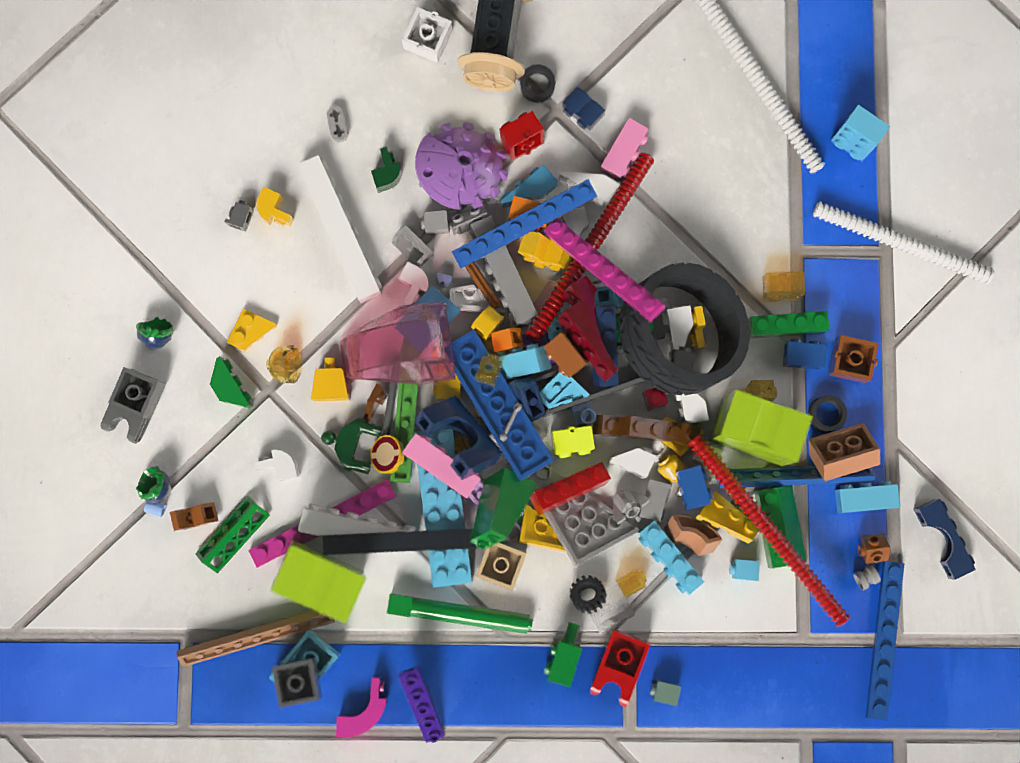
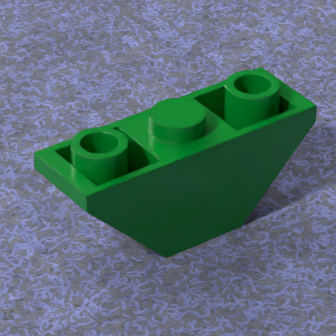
M221 356L217 357L210 386L219 401L248 409L252 408L253 406L250 402L253 400L247 391L244 392L241 385L243 383L238 375H233L231 371L233 366L228 359L224 360Z

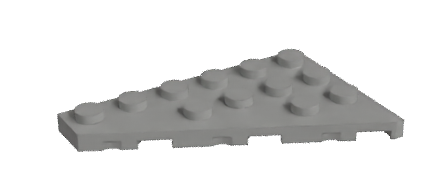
M547 465L527 478L538 483L535 489L537 491L566 477L561 476L553 470L554 468ZM589 493L544 513L574 567L631 537L640 530L637 526L634 527L626 520L618 525L613 518V510L601 501L598 502L588 495Z

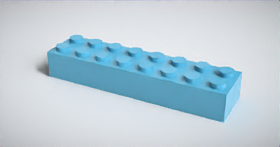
M442 429L427 436L431 439L430 444L434 447L440 445L447 450V456L450 458L456 457L453 429ZM423 431L413 432L414 435L417 434L419 436L424 434ZM418 465L426 531L466 529L461 494ZM468 549L428 551L433 588L473 582Z

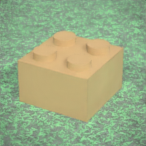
M497 543L486 549L476 577L513 591L527 553Z

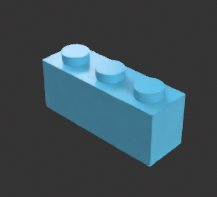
M538 344L526 346L527 350L524 351L523 347L512 349L511 354H508L507 350L496 353L497 357L492 359L504 379L536 373L552 368L544 346L538 347Z
M891 481L879 482V486L873 487L872 483L860 484V488H853L852 485H842L840 490H835L837 513L900 508L898 484L891 485Z

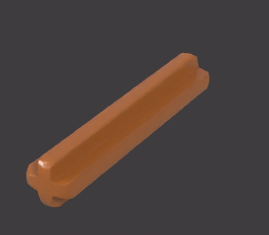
M472 262L465 266L489 305L493 309L499 308L501 301L476 263Z

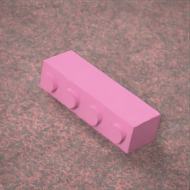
M415 434L402 453L468 499L481 480L478 477L480 473L461 480L450 466L455 456L453 458L447 456V450L440 445L434 447L430 444L431 439L424 434L420 436Z

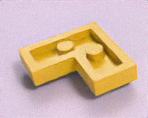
M698 306L691 310L693 326L689 340L690 345L694 346V351L705 348L702 328L706 324L703 308Z

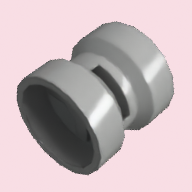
M873 565L865 567L863 572L857 571L853 573L854 579L862 591L868 589L870 584L881 582V578Z

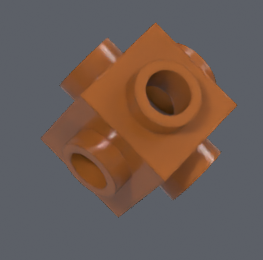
M884 533L861 536L858 553L859 556L863 557L866 564L889 561L890 545Z

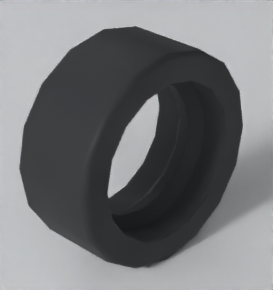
M537 64L526 68L524 75L520 79V89L523 96L535 103L548 100L554 93L555 76L544 65ZM533 74L544 75L549 82L547 90L539 94L532 93L527 87L528 78Z
M825 395L815 399L808 409V415L813 416L810 424L821 432H832L844 425L847 418L845 404L833 395ZM831 403L837 408L838 419L834 424L824 425L817 419L816 411L821 404Z

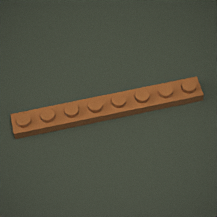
M316 610L300 613L294 617L283 618L270 624H262L259 627L242 630L232 635H225L222 638L205 641L202 644L187 646L177 651V658L185 667L335 623V619Z

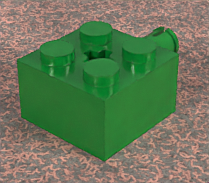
M568 622L564 638L557 639V643H552L550 655H552L551 662L547 661L544 668V674H546L548 681L571 687L582 652L581 646L574 643L580 625Z

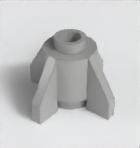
M627 489L620 490L613 499V518L618 525L626 520L624 516L628 518L634 517L639 522L641 521L638 516L640 512L639 505L644 507L650 501L644 494Z

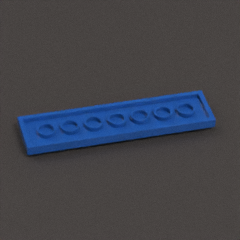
M473 329L442 347L441 351L518 479L522 481L554 462L553 457L523 408L517 412L507 433V439L505 441L500 440V435L504 432L514 412V405L519 402L476 331Z

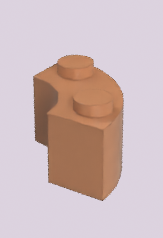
M672 515L664 527L673 544L685 545L692 549L697 556L714 552L723 540L718 532L705 522L703 524L694 520V517L690 515Z

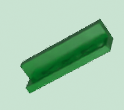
M247 496L195 553L201 563L218 574L270 514L261 508L250 496ZM257 510L262 513L258 520L252 521V515ZM248 526V531L244 535L238 536V531L242 527ZM234 541V547L225 550V545L228 542ZM221 556V561L217 566L210 563L215 557Z

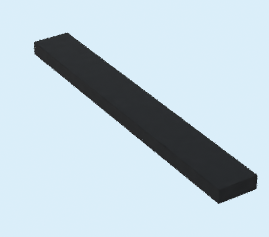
M473 529L322 535L323 555L475 549L479 547L470 542Z

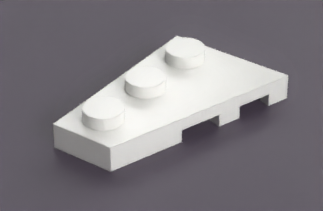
M487 281L500 300V297H502L500 292L495 291L492 281ZM472 284L450 289L449 300L461 311L482 313L490 306L477 285ZM502 304L499 308L495 309L501 315L506 313V308H503Z

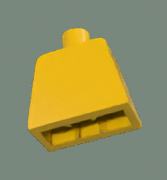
M324 358V369L315 370L311 400L313 402L350 401L345 370L343 368H336V358Z

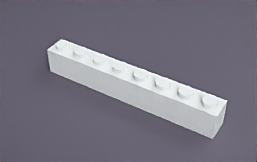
M319 155L299 163V169L359 302L363 303L381 295L379 289L383 287L378 277L375 279L372 272L375 270L371 261H366L364 257L367 252L363 243L358 244L356 238L359 237L356 228H351L349 221L352 219L348 210L344 211L341 204H344L340 193H335L334 187L337 186L333 177H328L326 173L329 168L325 159L321 161Z

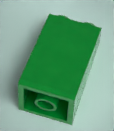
M506 467L486 478L470 542L476 544L481 549H488L507 539L538 483L528 478L520 481L515 472Z

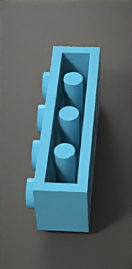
M651 521L637 533L640 536L638 540L645 548L648 546L652 551L651 556L657 563L661 562L665 567L663 571L669 578L673 577L677 583L675 585L682 594L685 592L690 595L704 583L702 578L655 521Z

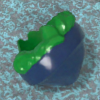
M155 317L154 320L136 324L137 338L149 349H160L172 339L173 325L166 319L160 320L159 317Z
M155 466L143 472L136 490L141 499L154 504L170 495L171 483L168 475L160 470L158 466Z

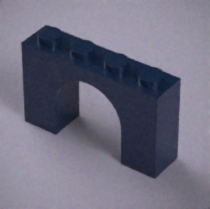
M456 395L422 409L415 420V423L426 436L442 429H453L467 438L471 448L458 453L450 465L461 480L495 465L503 454Z

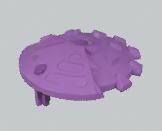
M465 122L463 127L453 128L450 123H445L440 126L442 131L433 136L430 133L425 135L417 149L415 170L419 186L423 187L432 199L452 209L460 210L461 204H472L473 209L484 206L482 200L488 196L495 199L501 191L497 189L500 180L506 181L508 177V170H503L502 160L506 159V153L504 149H497L492 142L494 136L490 132L486 131L482 134L473 129L474 125L472 123ZM460 161H465L467 164H462Z

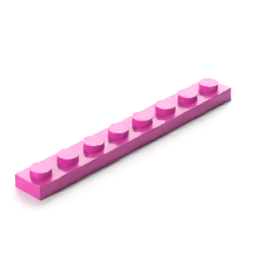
M558 218L543 230L547 237L650 322L665 308L663 303Z
M387 479L332 508L338 509L341 514L347 515V512H352L360 516L397 496ZM299 525L248 551L256 567L259 568L286 554L292 540L305 544L319 536L299 532Z

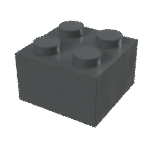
M315 657L278 664L272 667L279 708L317 701L322 698Z

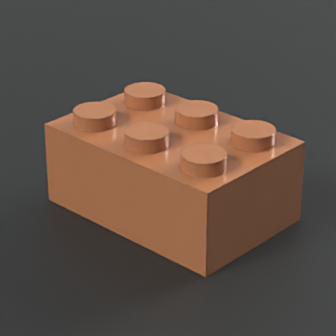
M864 423L809 439V456L824 481L880 465V448Z

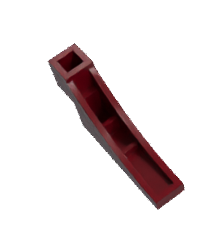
M585 275L570 284L564 291L563 296L571 307L566 309L557 320L560 322L561 327L570 335L574 344L583 352L585 358L596 369L597 374L606 382L618 371V368L605 349L597 327L595 293L598 290Z

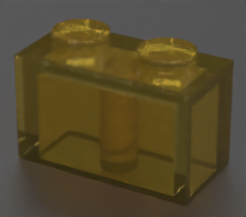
M804 272L765 273L762 277L764 299H769L770 302L781 301V298H788V301H798L805 295Z

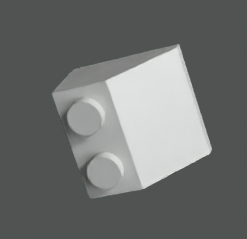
M642 447L612 457L608 464L636 477L645 479L656 456L652 454V450Z

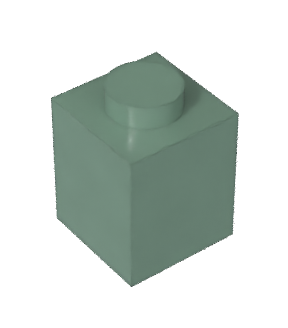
M656 679L655 684H651L650 695H652L653 701L677 706L681 686Z

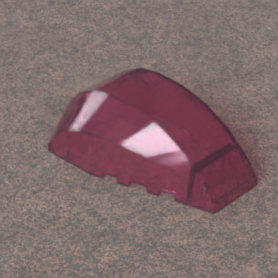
M445 302L400 306L359 327L340 341L345 379L418 386L456 379Z

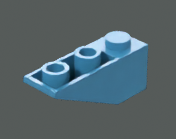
M544 165L540 168L536 167L530 172V176L526 180L521 179L515 185L516 188L512 192L507 191L501 197L500 206L502 208L511 206L514 196L533 201L543 199L558 187V180Z

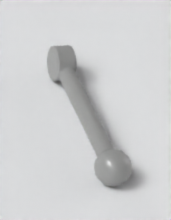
M516 403L514 405V412L504 432L500 435L501 441L507 439V433L515 416L522 408L521 404Z

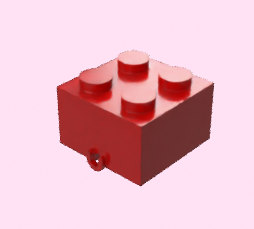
M533 110L529 113H522L518 119L512 122L508 121L499 128L501 144L512 161L523 155H530L532 150L545 144L544 128Z

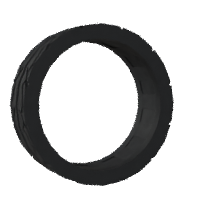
M674 263L661 268L659 271L657 270L639 283L640 286L652 295L656 288L659 287L682 289L692 294L706 307L715 322L719 342L717 358L708 373L698 374L689 372L668 360L652 337L649 320L626 301L623 302L619 316V338L623 352L636 373L652 387L655 386L660 391L680 396L682 394L685 396L697 394L731 377L741 367L746 357L750 342V327L745 307L727 280L716 272L713 273L709 268L694 263Z

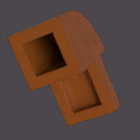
M214 502L170 512L174 531L192 529L219 521Z

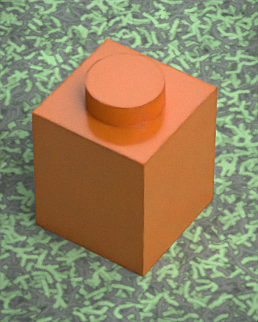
M508 328L491 333L494 352L510 351L524 347L521 328Z

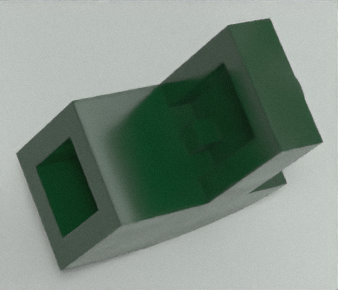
M387 146L379 148L385 166L371 170L378 193L395 187L402 176L400 161H395L393 152H388Z

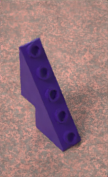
M420 665L401 671L398 674V678L425 742H437L440 738L445 737Z

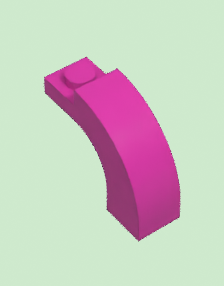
M381 676L372 677L370 702L366 710L359 714H339L337 716L336 737L361 735L378 722L386 708L388 697L380 696V694L384 693V682L381 681Z

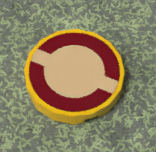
M384 435L379 437L374 442L370 454L371 463L375 470L386 474L396 472L404 461L405 455L402 453L404 445L395 436Z

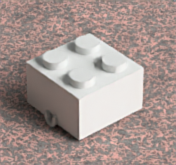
M417 7L402 39L403 48L438 63L452 32V21L440 17L437 12L432 11L430 13Z

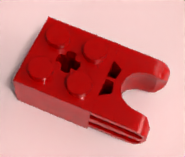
M613 628L590 690L591 694L598 695L606 683L614 682L621 688L620 705L627 707L649 651L650 642ZM628 651L630 657L622 659L620 652Z

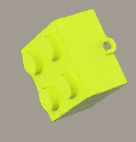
M590 425L568 426L566 429L551 431L553 451L560 458L571 457L573 452H578L579 455L591 454L590 450L595 449L592 426Z

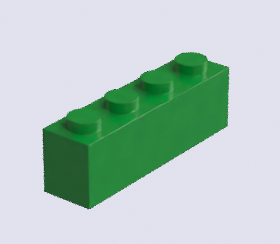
M828 311L751 316L748 319L750 339L822 334L830 330Z

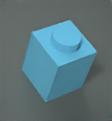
M733 559V563H730L729 574L732 575V579L759 581L760 562Z

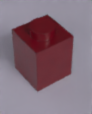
M656 387L642 393L647 411L669 404L665 392L656 389Z

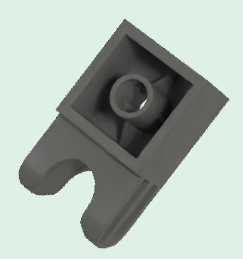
M123 367L108 401L109 405L101 421V429L112 431L122 419H126L129 425L127 439L134 444L140 442L166 383L134 369Z

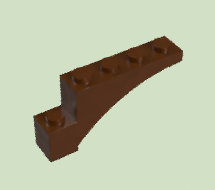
M601 414L596 415L597 418L593 423L592 433L593 435L688 444L695 436L700 435L701 426L636 416L619 417Z

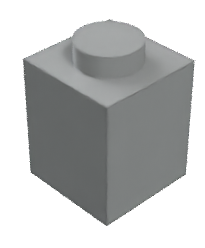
M446 210L424 212V218H421V228L426 231V235L449 233Z

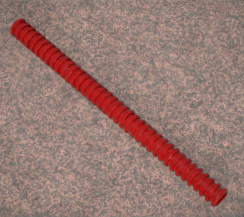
M639 154L633 167L630 168L624 181L621 182L615 195L607 204L603 214L600 215L594 228L591 229L592 233H589L585 239L596 250L600 249V245L603 244V240L607 237L606 235L610 233L609 230H612L619 219L618 216H621L622 211H624L628 204L627 202L631 200V197H633L637 190L636 188L639 187L646 176L645 174L648 173L651 165L654 164V159L649 154ZM574 258L570 262V266L567 267V271L564 272V276H561V281H558V286L554 287L555 291L551 292L548 300L545 301V305L542 306V310L539 311V315H536V320L532 322L533 325L529 326L530 330L526 331L527 336L535 342H541V337L545 335L544 332L548 331L547 327L551 326L550 322L554 321L557 312L561 310L560 307H563V303L566 302L563 296L564 291L570 284L579 280L582 277V273L585 272L586 268Z
M698 434L689 441L688 446L692 447L691 450L696 451V456L699 455L700 461L703 460V464L708 466L707 469L712 471L711 474L716 476L715 479H719V484H723V489L728 490L727 494L732 495L731 498L735 499V503L740 505L739 508H742L743 513L747 514V518L751 519L750 522L755 523L754 527L759 528V533H763V538H767V542L771 543L770 546L775 548L774 551L779 553L778 556L780 558H783L782 561L787 562L786 566L791 567V572H795V577H799V581L803 582V586L807 587V591L811 592V596L815 597V601L819 602V606H823V611H827V616L832 617L831 621H835L837 627L846 623L851 615L846 614V609H842V604L837 603L838 600L833 598L834 595L829 593L830 590L825 588L826 585L821 583L822 580L817 578L818 575H814V570L809 569L810 565L805 564V559H801L802 556L797 554L798 551L793 549L794 546L789 544L790 541L785 539L786 536L781 535L782 531L777 530L778 527L773 525V520L770 521V517L765 515L766 512L761 510L762 507L757 505L758 502H754V497L749 496L750 492H746L745 486L742 487V483L737 481L738 478L733 476L734 473L729 471L730 468H726V463H722V458L717 457L718 454L714 453V449L709 447L710 444H707L706 439L702 438L703 435Z

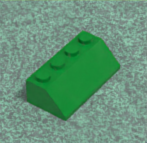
M793 486L754 491L755 501L758 502L757 505L762 507L761 510L766 512L765 515L770 517L769 520H773V525H777V530L782 531L781 535L786 536L785 539L790 541L789 544L793 545V549L798 551L797 554L802 556L801 559L806 561ZM762 533L768 568L785 567L787 562L782 561L783 558L778 556L779 553L774 551L775 548L770 546L771 543L767 542V538H763Z

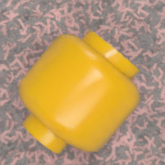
M666 454L658 461L657 470L667 482H677L675 472L686 469L685 464L676 454Z

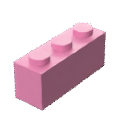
M629 118L603 161L600 171L620 181L622 176H627V173L630 171V167H628L630 162L636 161L640 153L637 150L640 145L644 146L649 138L647 135L648 128Z

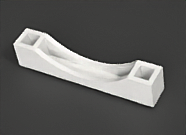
M690 305L664 309L665 313L662 314L663 324L667 325L668 330L665 333L667 344H670L671 351L668 352L670 361L673 349H679V346L685 347L688 333L693 326ZM698 394L675 395L676 401H679L680 408L677 409L679 420H682L685 424L708 420L706 401Z

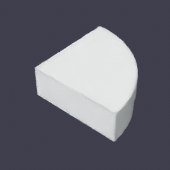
M651 441L650 450L656 456L654 462L656 463L669 450L662 441Z

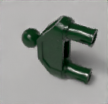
M359 417L340 429L338 436L332 430L324 431L321 435V440L326 445L336 443L334 450L344 471L351 472L354 470L368 475L370 470L362 467L371 468V463L357 460L354 455L360 434L365 433L379 438L380 432L373 431V429L381 431L382 426L366 422L364 418Z

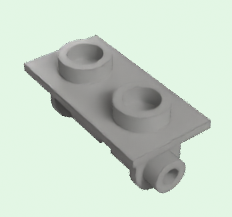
M483 206L476 209L472 207L465 213L454 215L448 222L452 227L454 235H461L471 230L469 223H475L488 216Z

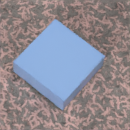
M589 402L570 408L576 426L584 424L580 416L584 409H591ZM590 412L586 421L589 422L593 413Z

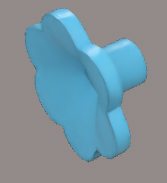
M554 318L553 322H550L551 326L547 327L550 340H553L557 335L565 331L556 318Z

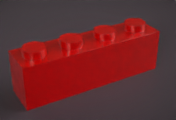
M600 462L535 491L530 500L539 516L605 486L611 477L603 462Z

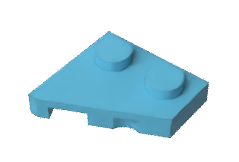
M560 371L539 390L542 403L549 410L561 404L573 402V400L590 395L572 376L568 378L562 375Z

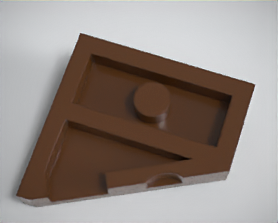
M379 384L375 385L366 403L363 418L369 423L378 406L383 405L388 396L386 395V389Z

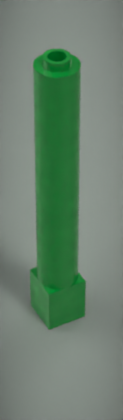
M393 593L389 595L387 614L416 617L527 634L528 630H532L533 619H529L530 614Z

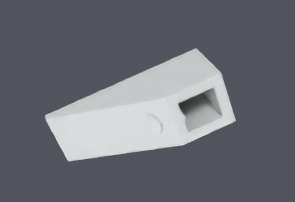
M561 171L559 175L561 183L569 188L589 179L597 194L593 202L600 207H606L609 204V201L620 186L619 183L604 174Z

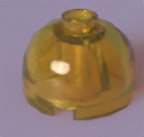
M283 345L274 349L266 362V367L272 378L287 384H294L298 381L301 373H297L298 366L302 367L299 349L294 348V345Z

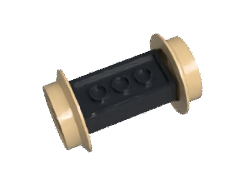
M478 0L471 52L461 55L457 59L458 66L464 70L462 79L466 84L481 90L494 92L509 91L515 87L516 79L522 77L525 73L523 65L513 60L521 4L532 0Z

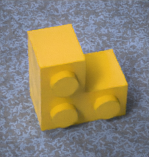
M529 232L522 237L518 253L524 256V260L533 262V266L540 269L549 267V269L560 272V269L566 270L570 266L572 256L541 233Z

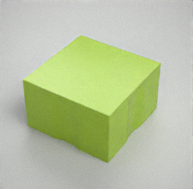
M734 390L730 395L722 398L708 441L778 466H785L798 462L813 416L739 390Z
M292 540L270 591L347 624L367 577L361 569L331 556L323 555L322 552Z

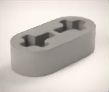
M338 106L330 107L327 111V119L331 136L335 142H345L348 138V130L344 113ZM334 112H337V114H339V122H335L334 117H331L334 115ZM337 127H340L341 132H344L342 137L336 135Z

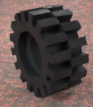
M584 575L582 580L577 578V583L573 582V589L570 588L569 591L573 605L584 614L585 611L588 614H592V610L595 613L598 612L597 608L602 609V603L605 604V598H607L602 582L597 577L593 579L592 575H588V578ZM589 588L595 590L593 599L585 601L581 598L584 590Z

